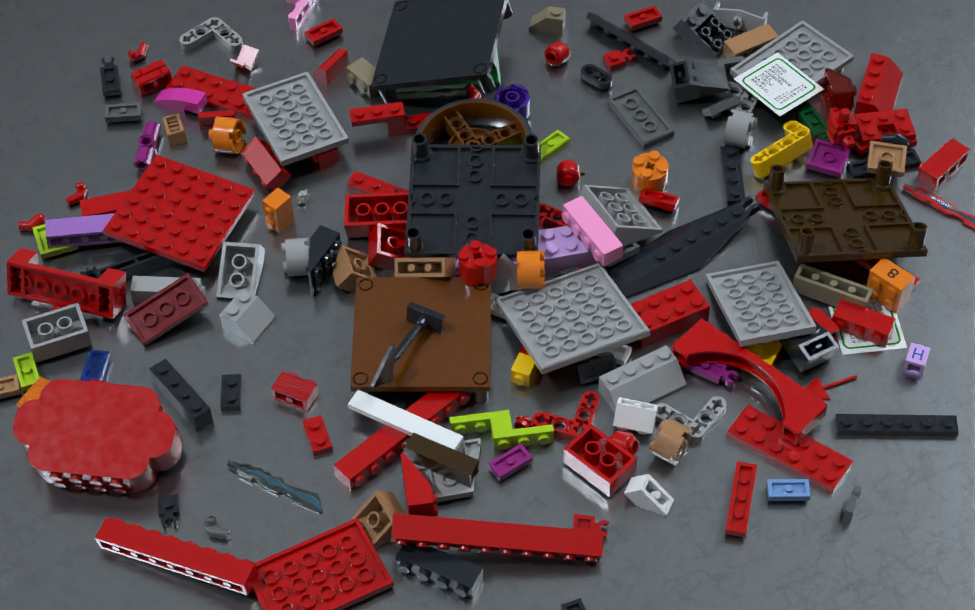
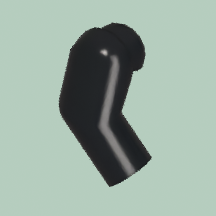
M900 133L882 135L883 143L909 145V139Z

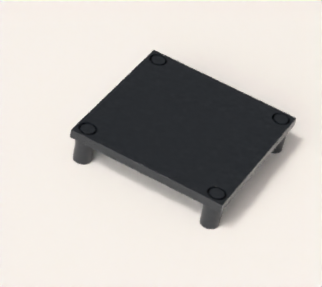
M509 0L395 1L371 83L372 90L379 92L385 104L393 103L397 99L393 89L475 80L478 81L483 93H492L496 86L490 73L503 19H508L513 15Z
M423 133L414 134L412 137L405 232V257L458 258L460 250L474 240L497 250V258H500L503 253L508 258H517V251H538L541 145H539L538 137L535 134L526 135L524 137V145L427 144V137Z

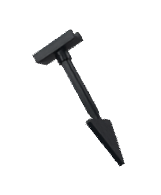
M410 302L407 306L406 321L414 323V327L396 349L395 345L390 344L370 387L376 388L393 379L395 362L401 358L415 338L425 328L442 334L445 330V327L442 325L446 315Z

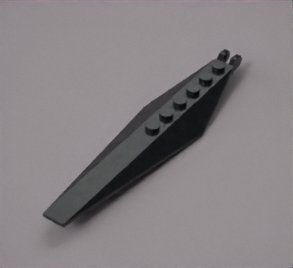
M751 196L742 199L740 203L738 202L667 231L640 249V253L627 258L607 273L625 298H629L702 269L737 229L750 219L751 216L760 211L761 207L758 203L751 205L754 200Z

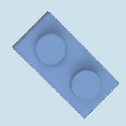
M767 479L768 501H810L809 480Z

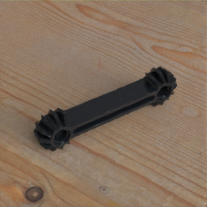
M147 251L98 270L95 266L92 269L86 268L85 272L80 271V275L99 279L108 268L126 272V281L132 280L133 276H143L175 263L181 266L182 263Z

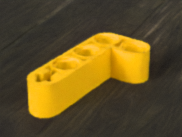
M797 121L786 122L783 125L785 137L751 157L754 176L757 178L766 177L770 174L772 165L784 166L809 151L813 147L810 129Z

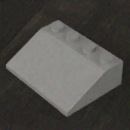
M583 185L578 197H584L623 246L662 233L663 229L629 188Z

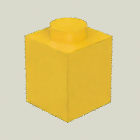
M519 352L511 368V382L520 386H530L537 371V366L530 355Z

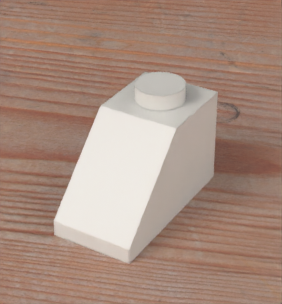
M649 474L631 477L624 492L636 506L663 516H667L674 501Z

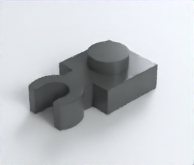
M854 485L849 500H844L841 508V513H844L843 522L851 523L862 487Z

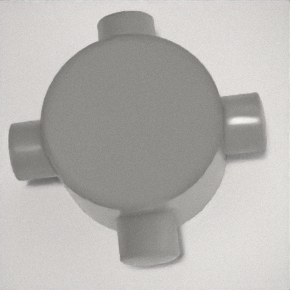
M307 189L299 192L297 196L299 204L308 201L310 194Z

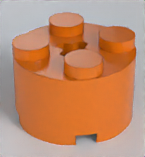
M219 116L215 118L213 129L209 130V139H212L213 152L241 153L245 145V140H242L243 134H246L245 123L242 119Z
M651 151L650 153H643L634 157L631 174L633 187L639 192L643 191L644 188L660 192L664 190L668 181L669 164L658 151Z
M517 251L518 289L545 288L544 251Z

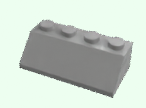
M666 345L599 376L598 391L615 413L619 397L651 404L685 388L686 382L677 358Z

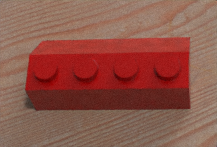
M871 53L856 101L854 114L893 110L903 72L890 57Z

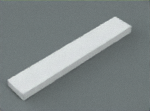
M357 390L348 403L349 409L412 436L413 433H416L454 450H457L463 442L462 435L360 390Z

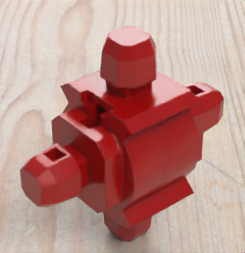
M836 107L830 108L829 120L827 122L828 130L826 133L832 145H844L847 149L854 148V139L857 133L855 126L858 124L852 112L848 108L841 109L840 111Z

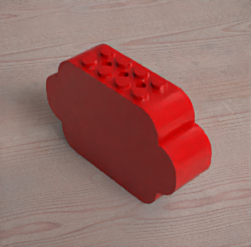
M56 379L49 382L42 389L39 399L27 401L20 406L15 414L13 423L14 436L28 453L31 465L43 480L62 488L69 485L85 490L89 487L101 492H105L107 489L114 490L121 494H125L127 491H144L155 481L157 471L168 470L178 462L183 446L182 436L173 419L166 413L158 395L152 389L143 386Z

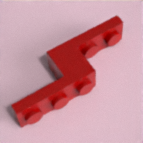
M402 102L349 109L352 127L386 122L389 137L416 133L421 123L431 114L405 116Z

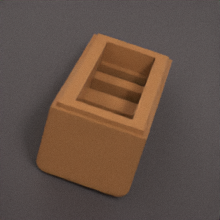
M177 113L163 117L162 120L170 146L186 143L187 138L180 114Z

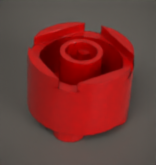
M474 240L460 250L458 255L459 274L463 282L472 286H478V283L486 285L494 281L497 276V250Z

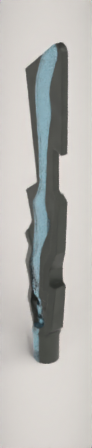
M233 460L228 461L227 467L235 470L240 476L249 481H256L262 487L276 494L282 492L293 497L291 501L317 513H323L317 493L285 485L283 478L273 477L269 471L265 472L263 469L252 467L250 464H240Z

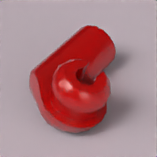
M468 84L465 90L469 99H480L481 94L477 87H474V84Z
M84 182L77 183L75 185V194L65 198L69 206L85 198L87 187H85Z

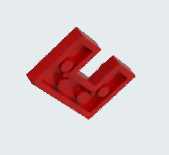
M907 109L854 114L858 124L856 128L862 145H869L870 141L880 142L881 137L878 130L893 128L894 133H900L909 140H915L916 132Z

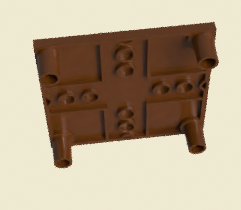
M357 277L350 391L354 392V395L357 390L369 395L370 391H473V400L475 402L485 403L488 400L491 362V283L486 285L478 283V286H472L463 282L460 277ZM410 302L446 315L442 325L445 327V330L442 334L425 328L419 333L401 358L395 362L393 379L376 388L370 387L390 344L395 345L396 349L414 327V323L406 321L407 306Z

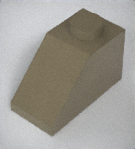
M548 6L533 15L529 31L563 35L566 8Z

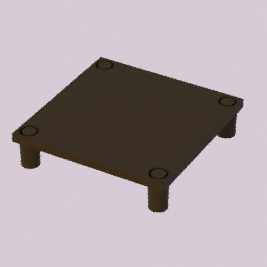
M879 161L875 178L784 182L785 167L782 165L771 166L769 180L764 183L763 190L796 263L927 257L928 249L925 246L927 225L922 222L913 223L890 182L893 167L890 161Z

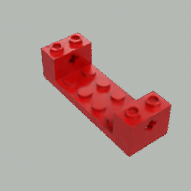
M20 248L6 261L8 295L59 307L79 303L81 312L114 319L126 305V272L108 268L99 279L38 265V251Z

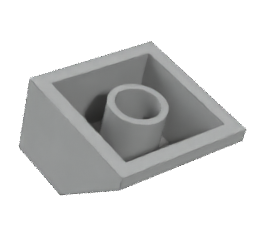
M243 288L220 313L222 329L251 344H254L276 319V316L258 296Z

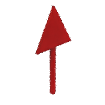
M854 375L824 386L816 377L806 389L818 398L830 400L825 389L857 379L858 376Z

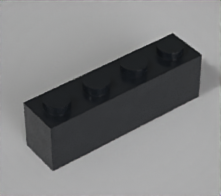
M166 358L149 368L154 385L196 432L213 422L210 407Z
M408 544L407 546H402L396 555L397 568L402 572L412 573L423 581H431L440 588L455 591L462 597L467 596L472 599L483 580L482 567L431 546L429 548H418L416 544Z

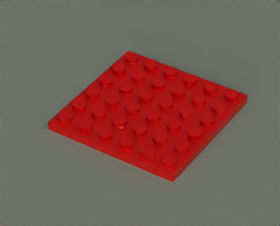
M156 155L103 229V234L205 272L223 245V242H225L256 194L255 189Z

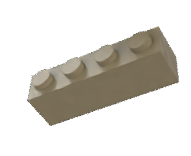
M800 264L793 281V286L798 294L835 307L838 306L840 299L869 308L874 290L804 264Z

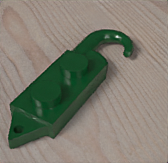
M807 100L801 103L803 107L797 113L799 120L810 129L814 140L817 138L829 142V137L826 133L828 130L826 122Z

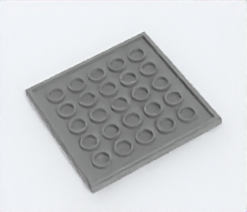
M600 263L546 281L544 289H523L495 299L497 307L541 374L650 336L648 327Z

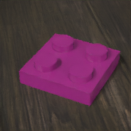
M816 138L805 168L841 178L851 149H847L842 145H832L831 142Z

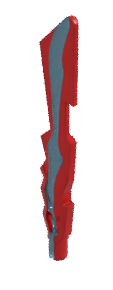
M908 183L904 184L902 189L909 192L913 197L923 203L930 204L947 216L953 215L963 220L962 224L975 230V216L955 209L954 203L945 202L942 197H938L932 192H927L923 188H918Z

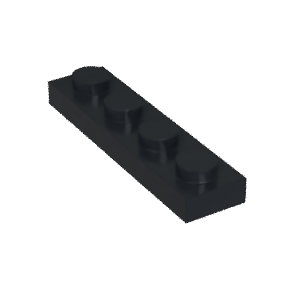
M720 146L727 206L738 202L740 203L742 199L746 198L739 147Z

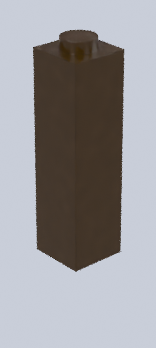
M413 433L410 439L407 438L403 444L404 453L411 462L469 487L479 472L478 459L419 434Z

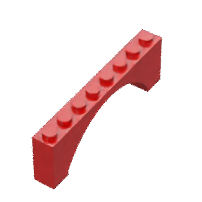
M702 318L671 347V352L677 358L678 363L684 368L694 364H724L740 368L759 378L772 391L779 403L783 418L780 435L794 445H797L826 415L828 404L823 399L810 393L805 387L794 382L789 376H785L773 365H769L757 354H753L744 346L740 347L739 343L731 339L726 333L721 332L713 324L706 322Z

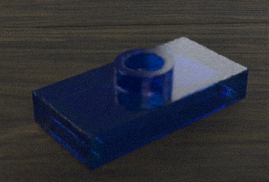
M90 349L80 380L90 381L95 379L102 381L110 358L109 351Z

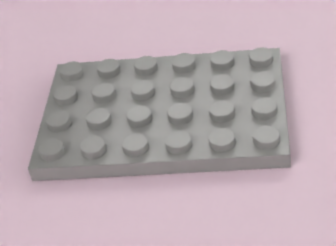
M802 20L732 67L730 75L736 78L778 52L819 85L851 63L854 55Z
M308 71L242 93L243 100L281 166L349 143L348 136Z
M779 261L706 274V282L740 347L816 333V324Z

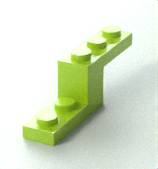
M509 410L449 417L450 430L460 435L491 430L494 450H506L519 444L527 447L529 445H545L554 442L553 424L513 429Z

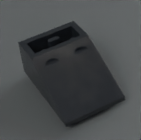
M702 1L673 27L675 32L684 41L714 57L723 52L724 41L735 37L734 33Z
M691 60L669 64L677 103L729 91L724 64Z
M322 225L317 228L310 238L308 278L312 296H314L317 290L322 288L325 279L331 276L339 247L342 245L340 233Z
M815 321L814 323L817 326L816 333L779 339L800 372L831 359L839 349V345L829 331Z

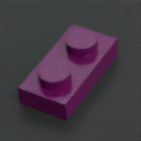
M519 444L489 462L488 468L499 481H502L533 462V457L522 444Z

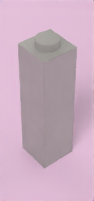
M133 276L130 287L132 302L142 303L179 279V277ZM192 278L205 297L206 289L205 286H202L201 278Z

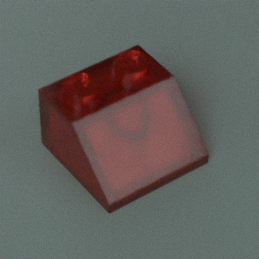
M825 68L822 84L824 90L821 91V95L828 114L830 108L833 107L838 108L839 111L844 108L852 111L857 89L853 85L851 78L830 68Z

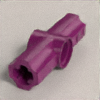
M155 121L145 123L143 133L138 139L139 147L134 160V167L140 171L147 169L152 162L153 156L157 153L156 144L161 126Z

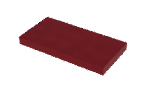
M189 273L123 314V316L145 347L208 306L209 302Z

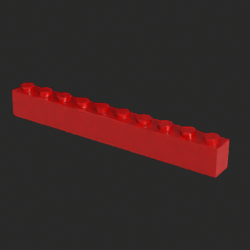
M393 513L390 542H395L396 546L416 544L418 548H429V545L437 546V549L450 550V547H454L462 552H470L471 549H477L480 553L484 554L500 551L501 555L508 556L513 555V553H521L522 557H534L535 554L542 555L544 559H555V556L563 557V560L575 561L576 558H582L584 562L595 563L602 558L604 531Z

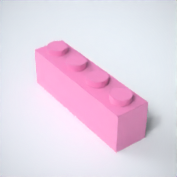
M583 196L563 204V221L570 225L573 233L579 236L584 247L592 252L596 261H599L604 267L623 257V244Z

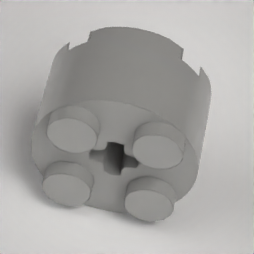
M732 109L731 112L734 114L733 117H728L724 134L728 138L727 141L724 140V144L746 149L747 146L751 147L753 141L751 132L752 129L756 128L757 118L754 117L753 113Z
M308 238L285 239V243H281L282 254H286V262H283V273H287L288 277L308 275L309 246H305V242H309Z

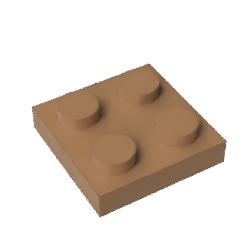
M870 141L867 172L876 174L878 162L887 160L893 164L891 176L904 177L907 146Z

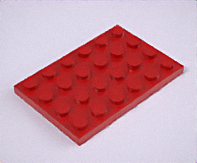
M355 518L256 562L255 566L259 575L252 590L263 610H343L393 587L394 582L359 519Z

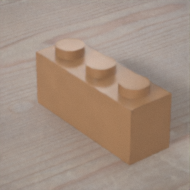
M767 23L724 41L723 54L726 58L742 56L746 59L779 35Z
M395 258V277H456V258Z

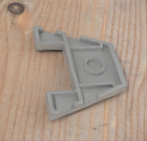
M481 438L463 441L464 453L479 460ZM413 463L430 483L432 493L436 492L437 502L474 495L476 477L469 487Z

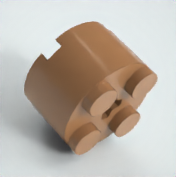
M670 418L666 422L663 420L657 430L659 434L650 443L649 450L652 451L653 455L675 466L679 462L676 458L678 455L683 456L691 442L692 436L689 433H693V429Z

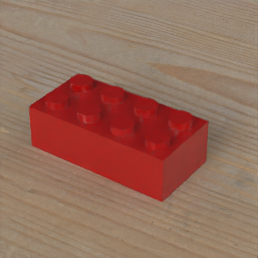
M409 192L345 195L344 228L347 238L369 237L370 232L377 223L406 230Z
M691 279L631 304L650 330V336L636 340L641 348L689 329L701 318L705 321L709 320L710 305Z

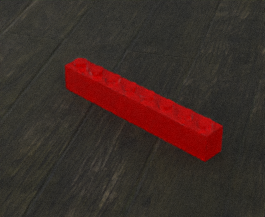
M429 391L405 411L439 425L440 421L451 416L457 408L469 401L470 391ZM385 425L334 464L335 476L349 490L361 486L369 476L376 474L382 466L392 462L395 456L404 451L403 444L411 436Z
M106 517L95 536V540L102 549L245 595H249L259 575L255 563L249 559L241 560L230 553L222 554L211 547L203 548L192 541H181L173 535L168 537L154 529L149 531L143 529L138 524H127L119 518L111 519Z

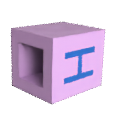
M911 343L903 372L922 377L930 348L921 344Z

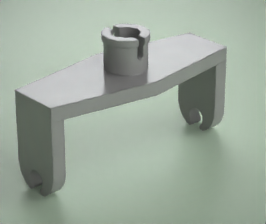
M716 2L713 13L727 27L735 30L750 31L767 24L769 12H765L764 16L760 17L741 9L720 8L721 2Z

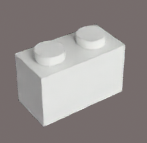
M619 397L613 426H617L618 429L624 431L629 429L636 430L639 434L643 435L652 434L659 405Z

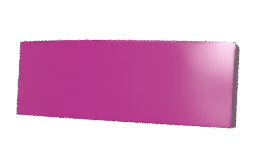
M187 88L162 90L154 100L155 105L183 114L187 111L198 114L208 103L205 92Z

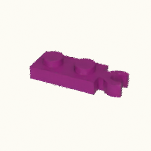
M704 363L689 365L684 368L717 384L722 380L728 387H733L734 381L729 378L738 379V373L733 370L727 371V365Z

